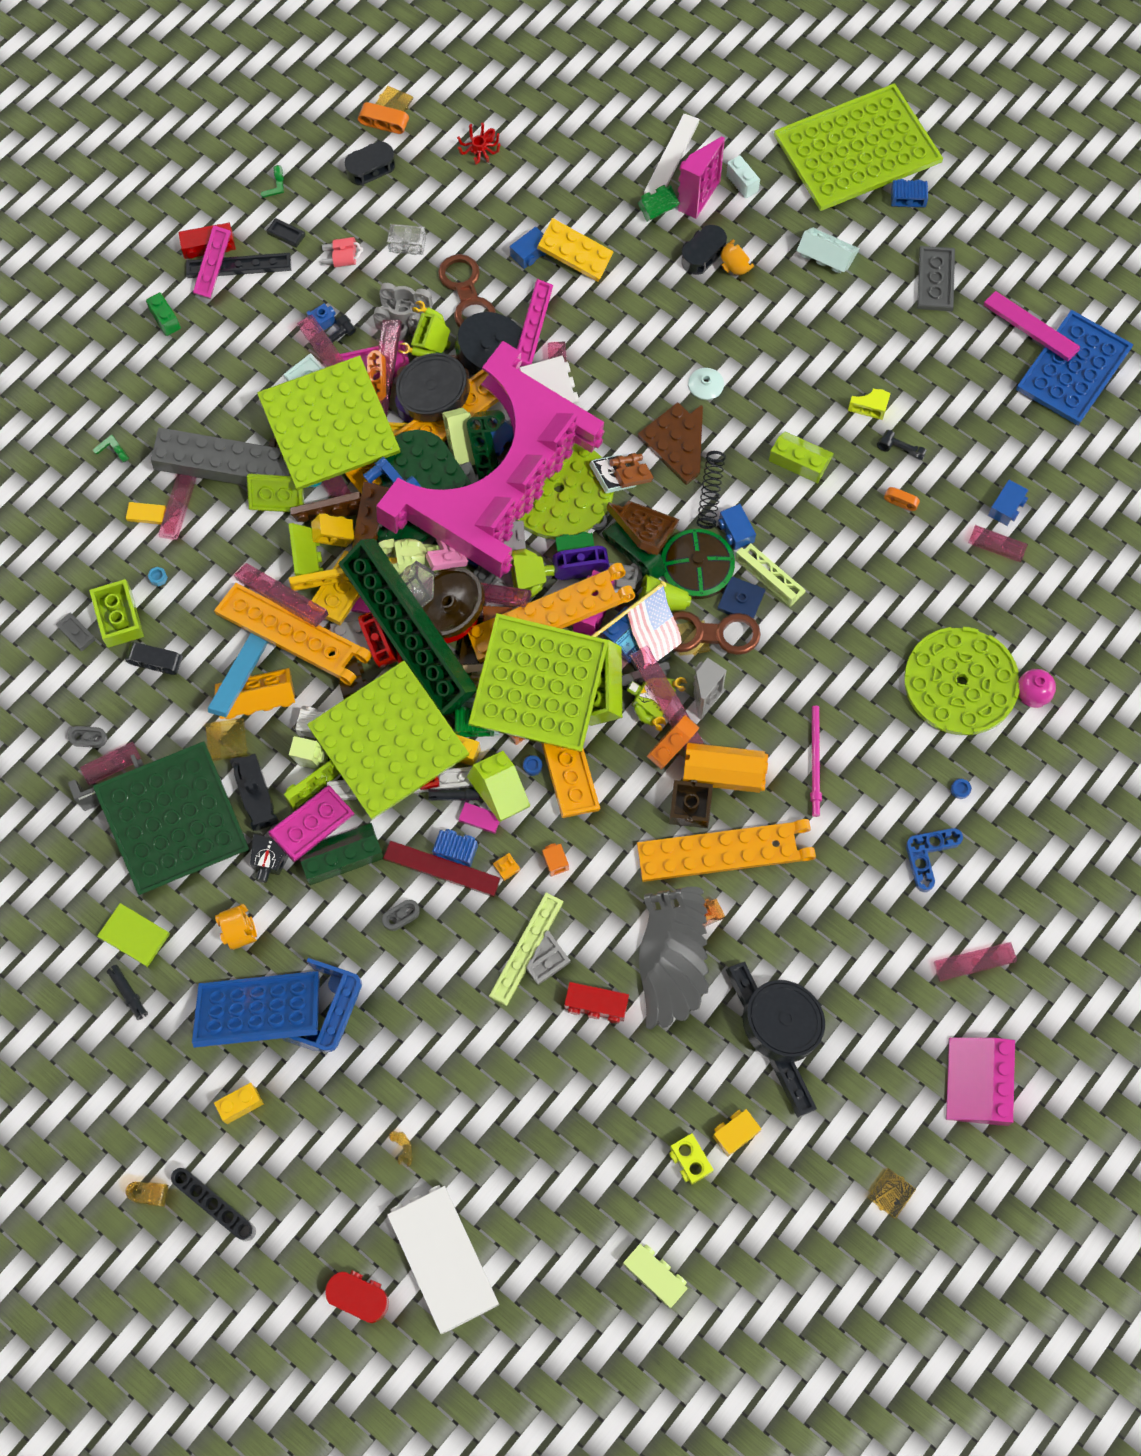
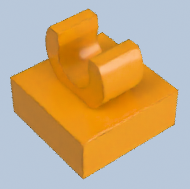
M510 853L493 863V866L504 881L520 871V867Z

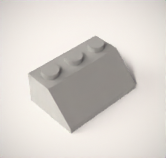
M709 658L704 663L700 662L695 669L693 694L697 715L700 720H702L723 692L727 671Z

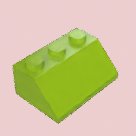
M784 431L771 449L769 462L818 484L834 453Z
M289 523L295 576L324 571L323 568H320V563L323 562L321 551L318 552L317 546H320V543L313 542L312 528Z

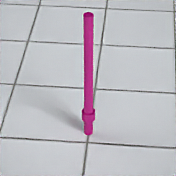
M812 706V792L810 793V802H812L813 817L820 816V802H822V793L820 792L819 706Z

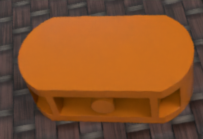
M683 715L649 752L647 758L657 767L663 769L693 737L699 726L689 717Z

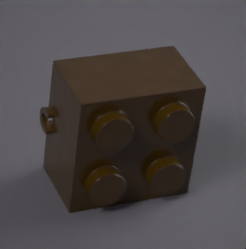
M674 780L669 824L708 829L713 784L697 783V780H690V782Z

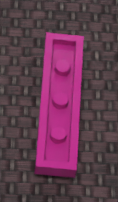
M213 225L193 290L194 294L211 299L231 235L230 230Z

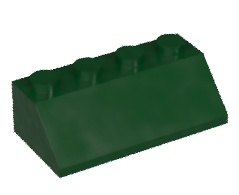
M369 823L322 840L300 857L306 879L311 886L382 860L384 856L373 825Z

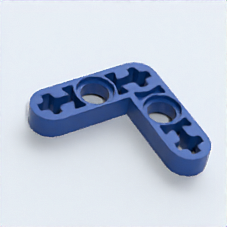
M956 828L915 835L908 839L906 850L915 884L919 891L929 892L935 885L928 853L958 847L963 840V834L960 830ZM951 834H953L954 837H958L956 842H954L953 839L946 840V845H944V839L950 838ZM931 837L938 838L940 845L932 846L929 839ZM923 839H925V844L920 845L918 847V850H916L915 847H911L913 841H915L916 844H922L924 841ZM922 859L925 861L926 867L923 869L917 868L915 861ZM926 871L928 873L924 875L925 880L930 881L928 887H926L925 884H921L923 880L922 873H925Z

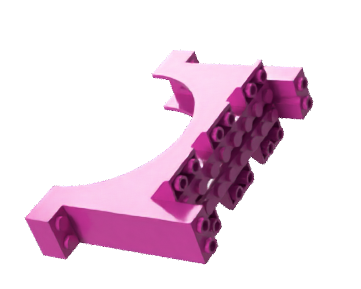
M504 341L501 342L482 367L489 375L481 384L503 405L513 427V443L502 463L485 478L456 489H427L397 478L376 506L377 522L395 534L399 529L402 530L408 520L499 578L504 573L507 574L512 567V548L505 545L504 542H508L511 539L515 520L522 518L525 513H530L533 508V502L539 500L544 492L542 488L545 484V479L552 477L555 472H560L563 467V461L569 459L573 453L572 447L574 443L592 453L595 448L598 449L602 444V436L605 432L602 420L521 372V351Z

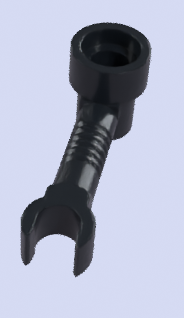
M342 315L336 321L339 330L315 345V350L319 354L324 353L333 342L347 333L348 336H351L356 332V328L347 315Z
M886 430L876 444L877 448L884 452H888L892 445L910 452L919 460H923L927 451L924 447L912 446L894 438L895 433L892 430Z

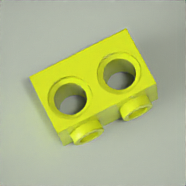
M693 1133L671 1145L670 1157L675 1164L679 1163L682 1168L680 1174L685 1182L689 1181L692 1185L713 1173L714 1170ZM687 1146L690 1149V1155L682 1156L679 1153V1148ZM693 1164L699 1165L701 1173L698 1175L692 1174L689 1169L690 1166Z

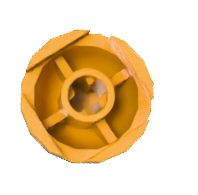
M732 239L721 252L723 261L721 266L727 273L731 271L734 275H743L754 268L753 263L749 265V257L738 244L734 246L735 240Z

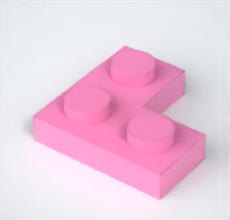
M438 539L436 541L440 550L428 551L425 556L432 571L464 567L468 563L464 555Z

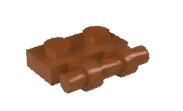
M631 453L625 457L621 455L610 459V466L617 467L613 474L621 488L649 483L653 480L654 477L646 463L639 464L638 462L643 460L642 454Z

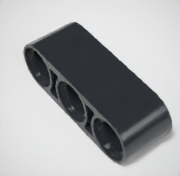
M132 642L125 661L133 666L177 675L183 656L174 651Z

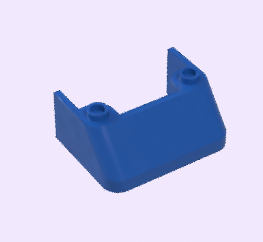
M308 958L307 963L314 970L331 975L328 986L335 996L321 1031L318 1030L317 1035H308L305 1039L300 1037L282 1039L312 1051L332 1052L340 1043L361 990L362 981L355 973Z

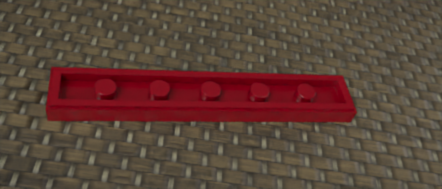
M390 841L383 858L385 861L491 897L495 896L501 880L500 877Z

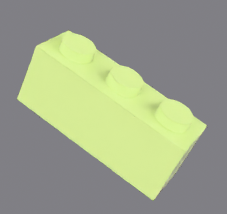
M463 407L443 412V421L450 452L459 465L471 462V465H475L467 430V421L471 418L470 412H467Z
M293 737L289 756L299 766L318 770L327 763L328 755H326V752L317 741Z
M639 1244L623 1262V1265L671 1309L688 1289L685 1286L687 1282L679 1274L674 1276L669 1271L671 1267L663 1259L658 1261L653 1256L655 1252L647 1244L644 1247Z

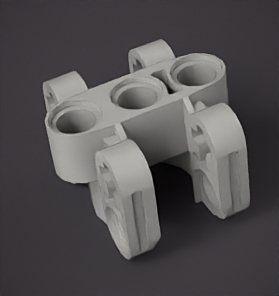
M383 283L379 294L381 304L384 307L375 308L373 314L375 327L384 332L390 331L392 328L393 337L396 341H405L409 334L414 336L421 314L424 312H413L412 308L420 309V306L415 304L417 301L424 302L426 308H432L431 293L426 289H417L415 292L407 286L396 287L390 283Z

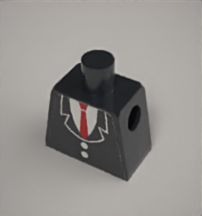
M254 834L250 865L252 869L258 871L256 881L267 883L269 874L280 875L289 856L273 838Z

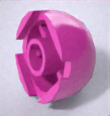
M1031 669L1019 678V697L1022 699L1021 702L1032 708H1040L1051 702L1056 692V683L1047 671Z

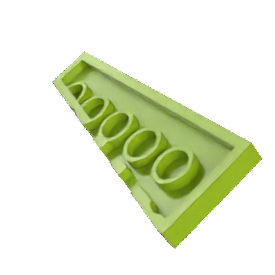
M331 760L297 785L292 784L286 789L284 796L293 811H296L323 789L327 782L334 780L340 775Z

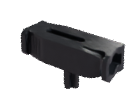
M256 754L248 757L232 758L230 763L234 768L235 780L244 807L252 820L250 825L253 831L279 823L277 816L274 815L273 802Z

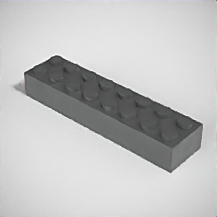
M158 428L151 456L153 470L246 486L248 474L291 476L280 448L165 428Z

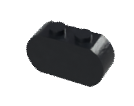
M378 141L360 150L353 151L345 158L347 178L355 185H364L393 172L395 168L393 148L383 141Z
M706 225L701 230H698L693 238L685 242L682 247L681 263L683 268L690 274H703L721 256V252L727 243L726 232L717 225Z

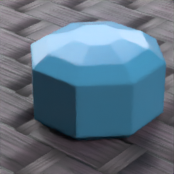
M160 567L150 569L148 574L151 584L158 587L165 584L168 578L164 569Z

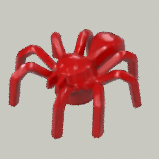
M481 123L480 135L473 138L472 124H470L469 134L472 142L463 143L460 136L457 139L460 145L471 146L464 152L461 147H458L459 153L465 155L471 150V153L477 154V158H473L474 163L477 165L483 152L486 162L489 163V156L485 149L493 155L498 153L501 145L498 143L500 134L497 133L496 141L492 144L495 139V129L490 128L484 133V123ZM497 145L496 151H492L490 148L487 147H494Z

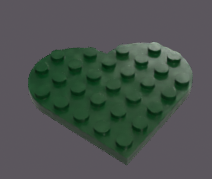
M410 430L395 436L401 453L385 458L405 481L413 476L423 488L448 490L472 484L443 440L429 431ZM380 475L383 482L382 486L391 487L393 485L386 475ZM407 520L405 527L402 530L399 529L396 534L382 526L377 532V540L381 542L389 539H394V541L416 539L423 542L432 535Z

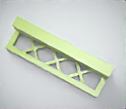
M751 543L745 549L741 547L737 551L735 560L789 607L805 593L806 590ZM750 550L756 555V559L748 553ZM762 564H767L770 567V571ZM776 576H781L784 579V583ZM790 588H795L798 593H794Z

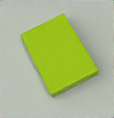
M247 475L249 510L290 512V508L304 505V490H296L291 476Z
M120 903L97 937L148 967L170 933Z

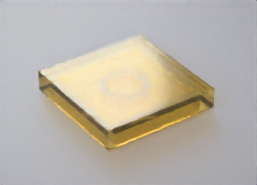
M244 718L205 724L207 746L213 761L248 756Z

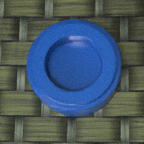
M537 756L525 758L523 762L525 773L530 776L538 775L542 770L541 759Z
M957 779L951 786L952 795L957 799L967 798L971 793V784L965 779Z

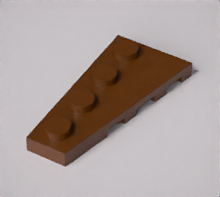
M363 482L352 548L361 539H375L377 541V532L383 525L377 522L376 506L390 487Z
M355 492L292 507L290 512L297 522L314 520L319 514H328L335 517L358 515L361 493Z

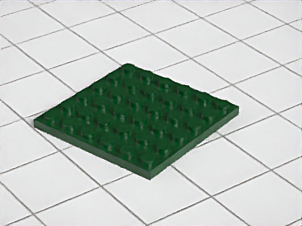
M205 741L93 786L138 895L250 850Z

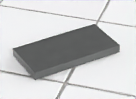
M920 246L917 309L953 311L955 248Z

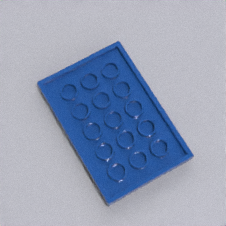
M1071 310L1057 329V332L1079 345L1080 350L1069 361H1066L1045 347L1020 381L1016 390L1079 426L1134 344Z
M319 971L199 983L192 1037L193 1048L317 1035Z

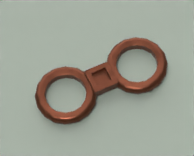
M457 254L446 258L440 264L438 270L440 281L447 288L457 291L460 303L457 305L454 313L455 322L459 328L464 322L461 317L462 312L470 305H481L488 312L496 313L490 301L477 295L474 284L478 281L480 271L474 259L467 255ZM458 262L466 263L473 271L468 280L460 283L452 282L445 275L447 268Z
M677 611L672 613L675 621L680 619L688 620L696 628V635L692 641L679 644L672 651L688 652L696 648L700 643L719 644L726 652L741 655L752 651L760 640L759 625L755 619L746 614H730L723 618L719 624L702 623L691 612ZM739 621L750 626L753 631V637L746 645L737 647L729 644L725 640L723 633L729 624Z

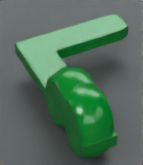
M280 165L273 167L277 188L262 191V198L284 193L283 169Z
M112 434L93 449L95 454H99L111 444L123 462L129 460V456Z

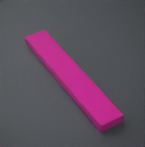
M539 279L535 282L517 350L521 351L522 363L520 366L522 367L533 362L553 289L552 284Z
M997 291L984 302L986 308L1066 361H1069L1080 350L1079 345Z

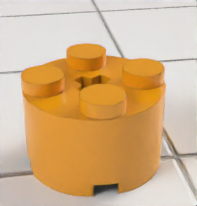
M244 904L215 915L216 922L219 927L221 926L223 932L220 933L223 944H228L229 948L233 950L257 941L255 939L257 932L252 917L246 915L245 912L248 909Z

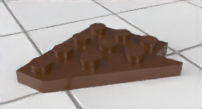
M677 402L639 432L638 438L687 485L700 475L703 406L700 405L692 413H689Z
M629 500L624 507L608 502L606 508L635 544L649 554L658 555L680 520Z

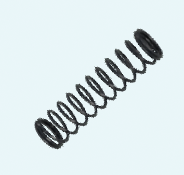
M715 450L709 451L706 454L707 462L705 463V475L703 476V488L701 489V501L699 502V514L697 515L698 519L696 522L699 527L704 529L716 527L717 521L713 518L717 517V514L714 511L718 510V507L715 505L719 504L716 498L720 497V494L717 492L721 491V488L718 486L722 484V481L719 479L723 478L721 472L724 469L721 466L725 465L724 460H726L724 453ZM719 454L722 455L724 458L712 459L709 457V455ZM711 462H716V463L723 462V464H722V465H716V464H713V463H711ZM719 467L722 471H714L709 468ZM715 473L721 475V477L715 478L708 474ZM707 480H717L720 484H712L707 482ZM713 486L719 488V490H710L706 487ZM706 493H715L719 496L711 497L706 495ZM704 500H715L718 503H708ZM704 506H712L717 509L709 510L704 508ZM702 513H713L716 516H706ZM699 521H701V522L704 523V524L711 525V526L702 525V524L699 523Z

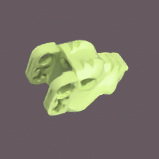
M389 539L378 543L386 555L390 554V556H387L388 559L397 557L398 563L393 564V566L409 588L418 587L425 579L441 571H432L425 557L428 551L440 550L438 545L423 544L416 539L396 541Z

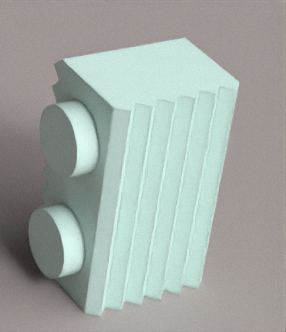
M740 155L730 160L727 165L726 177L730 179L744 198L759 191L760 178Z

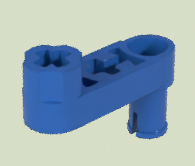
M384 457L379 459L374 467L363 474L366 481L371 483L382 474L386 475L392 483L397 478L404 480ZM413 476L409 477L405 481L415 486L421 487V485Z

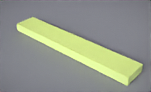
M545 893L489 995L491 999L505 1006L509 1004L527 971V965L533 958L537 947L544 938V934L551 927L563 905L562 900Z

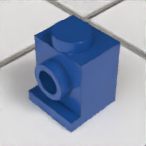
M325 303L311 312H306L309 323L318 334L336 323L334 309L332 306L327 307Z

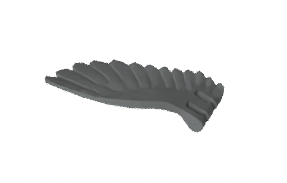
M684 887L673 892L666 890L654 895L652 893L644 895L649 918L639 950V969L645 995L646 1027L648 1029H653L658 1022L663 1028H666L673 1023L674 1017L679 1021H686L690 1010L695 1011L700 1008L701 995L708 993L709 984L705 979V975L709 970L704 962L708 955L703 946L707 945V940L702 936L707 933L703 924L707 923L705 914L708 911L704 906L706 901L701 896L704 891L699 887ZM673 899L678 900L680 907H675ZM655 902H659L661 910H656Z

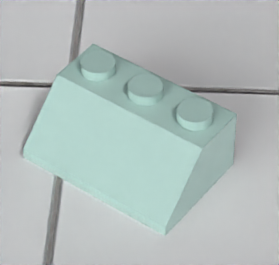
M813 227L804 231L797 251L801 253L802 257L807 259L811 257L816 260V263L822 266L829 265L833 271L841 273L848 270L860 248Z

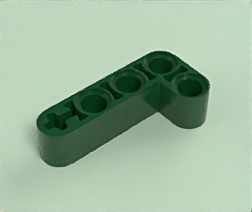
M500 410L477 412L467 421V430L479 480L488 476L499 466L491 432L496 431L505 422V415ZM492 418L497 420V424L492 421ZM475 420L480 423V426L475 423Z
M617 521L602 532L604 539L640 568L643 578L645 575H650L659 579L666 573L660 554H649L645 550L640 549Z

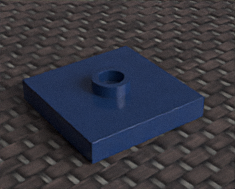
M732 576L717 610L729 615L736 613L746 614L754 619L766 589Z

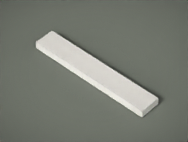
M683 114L644 194L650 192L652 195L656 193L655 189L662 185L668 186L699 124L698 118Z

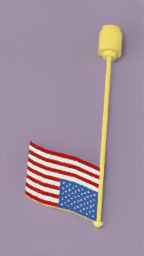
M660 581V585L592 636L597 637L627 614L631 631L641 651L645 668L652 666L681 644L679 628L668 606L664 590L666 583Z

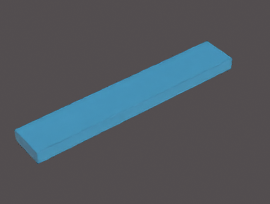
M250 633L211 701L208 713L227 717L269 643L268 641Z

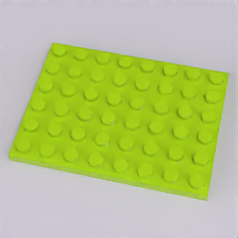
M895 83L774 130L776 140L820 211L890 184L893 180L905 178L943 162L942 155Z

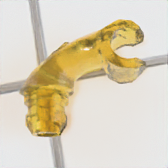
M396 1131L391 1132L389 1139L403 1147V1153L398 1156L399 1165L402 1164L404 1158H408L407 1167L411 1166L413 1160L411 1142L403 1131L399 1133Z

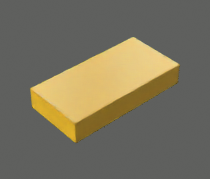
M129 502L126 520L163 525L166 506Z

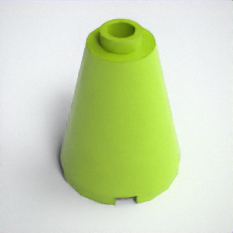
M645 575L641 583L643 588L642 592L639 593L638 600L660 585L661 580ZM666 583L664 590L670 610L679 611L689 607L691 596H689L688 592Z

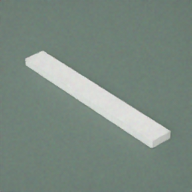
M472 767L446 770L438 776L440 787L431 789L473 787L467 778ZM345 780L327 782V786L330 785L343 801L357 799ZM418 789L414 793L428 792L429 789Z

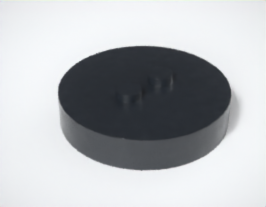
M480 312L473 314L465 319L459 328L455 340L457 357L468 371L476 374L482 370V367L502 341L517 349L522 329L513 320L498 313Z
M443 353L426 354L414 359L402 370L396 383V394L402 408L410 417L422 422L443 420L442 413L461 408L465 404L470 391V382L463 365L456 358Z
M773 980L757 988L746 1002L743 1010V1027L750 1043L761 1054L774 1061L790 1063L804 1059L820 1044L825 1032V1016L818 1000L809 990L795 982Z

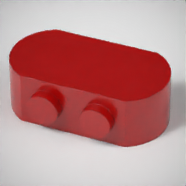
M371 611L359 616L360 627L376 664L383 668L398 661L396 648Z
M351 1270L350 1274L339 1272L332 1276L327 1283L325 1292L329 1304L368 1323L378 1322L385 1316L389 1307V1299L387 1293L380 1289L382 1284L370 1279L369 1283L361 1280L363 1275Z

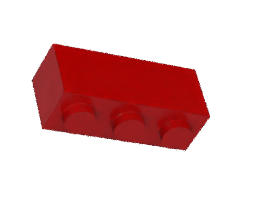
M230 222L214 225L231 231L225 252L236 250ZM213 225L178 232L181 250L185 259L205 255Z
M569 982L564 1006L565 1010H568V1013L573 1015L584 1013L588 1014V1017L592 1019L603 1017L608 1018L607 1021L619 1023L620 1021L624 1022L629 994Z

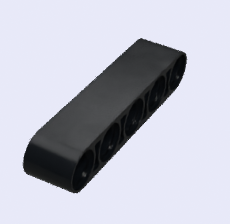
M177 1168L172 1172L171 1182L235 1237L242 1241H250L255 1237V1226L195 1175L184 1168ZM186 1173V1181L179 1184V1175ZM201 1186V1195L195 1197L193 1194L194 1189ZM213 1199H217V1208L214 1210H210V1201H212ZM232 1212L234 1215L233 1221L226 1223L224 1220L225 1215ZM248 1225L250 1232L247 1236L242 1237L240 1230L243 1226Z

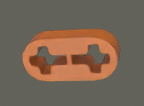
M889 487L884 495V499L887 502L909 511H916L920 503L919 498L894 487Z

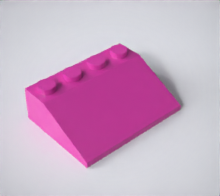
M721 136L690 154L686 161H682L679 168L681 174L678 180L680 182L678 188V201L680 202L678 211L697 219L721 181L725 137Z
M949 1038L946 1120L1009 1126L1013 1123L1015 1040L1001 1038Z

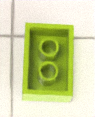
M126 579L89 590L101 636L108 648L144 637L132 590Z

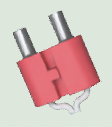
M354 237L335 239L331 244L322 245L323 251L334 250L332 258L322 259V265L334 264V267L356 265V259L363 252V247H360ZM356 245H357L358 249L360 250V251H358L357 256L355 255V253H356Z

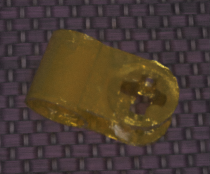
M132 1182L126 1188V1196L129 1200L136 1203L165 1207L169 1185ZM137 1188L141 1190V1194H132L133 1190L135 1191Z

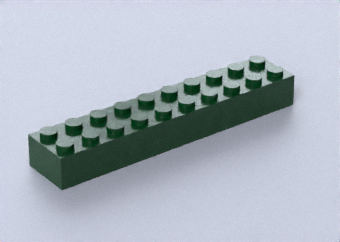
M361 539L338 564L441 714L454 713L455 710H458L477 692V687L375 539Z

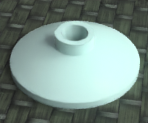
M700 368L691 374L688 387L695 397L702 400H711L722 393L724 380L718 371L711 368Z

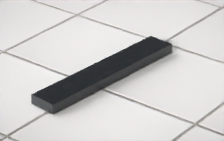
M278 253L224 257L218 276L292 271L291 254ZM203 259L186 260L187 279L198 277Z

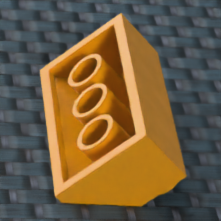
M290 668L250 676L225 719H233L242 714L251 715L260 710L270 711L274 707L279 706L288 707L295 703V692ZM222 683L215 684V694Z

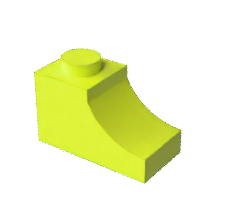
M873 388L872 392L868 395L852 396L848 411L883 420L890 393L882 389Z

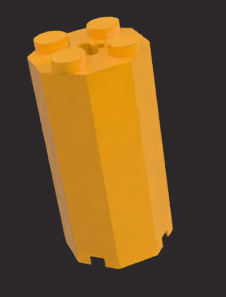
M687 743L683 781L697 780V783L713 784V788L760 793V791H765L768 754H765V751Z

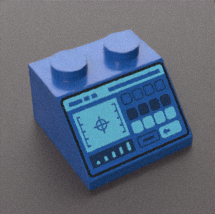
M625 606L614 618H616L629 607ZM627 614L601 633L602 639L610 640L622 647V658L628 663L641 652L632 634Z

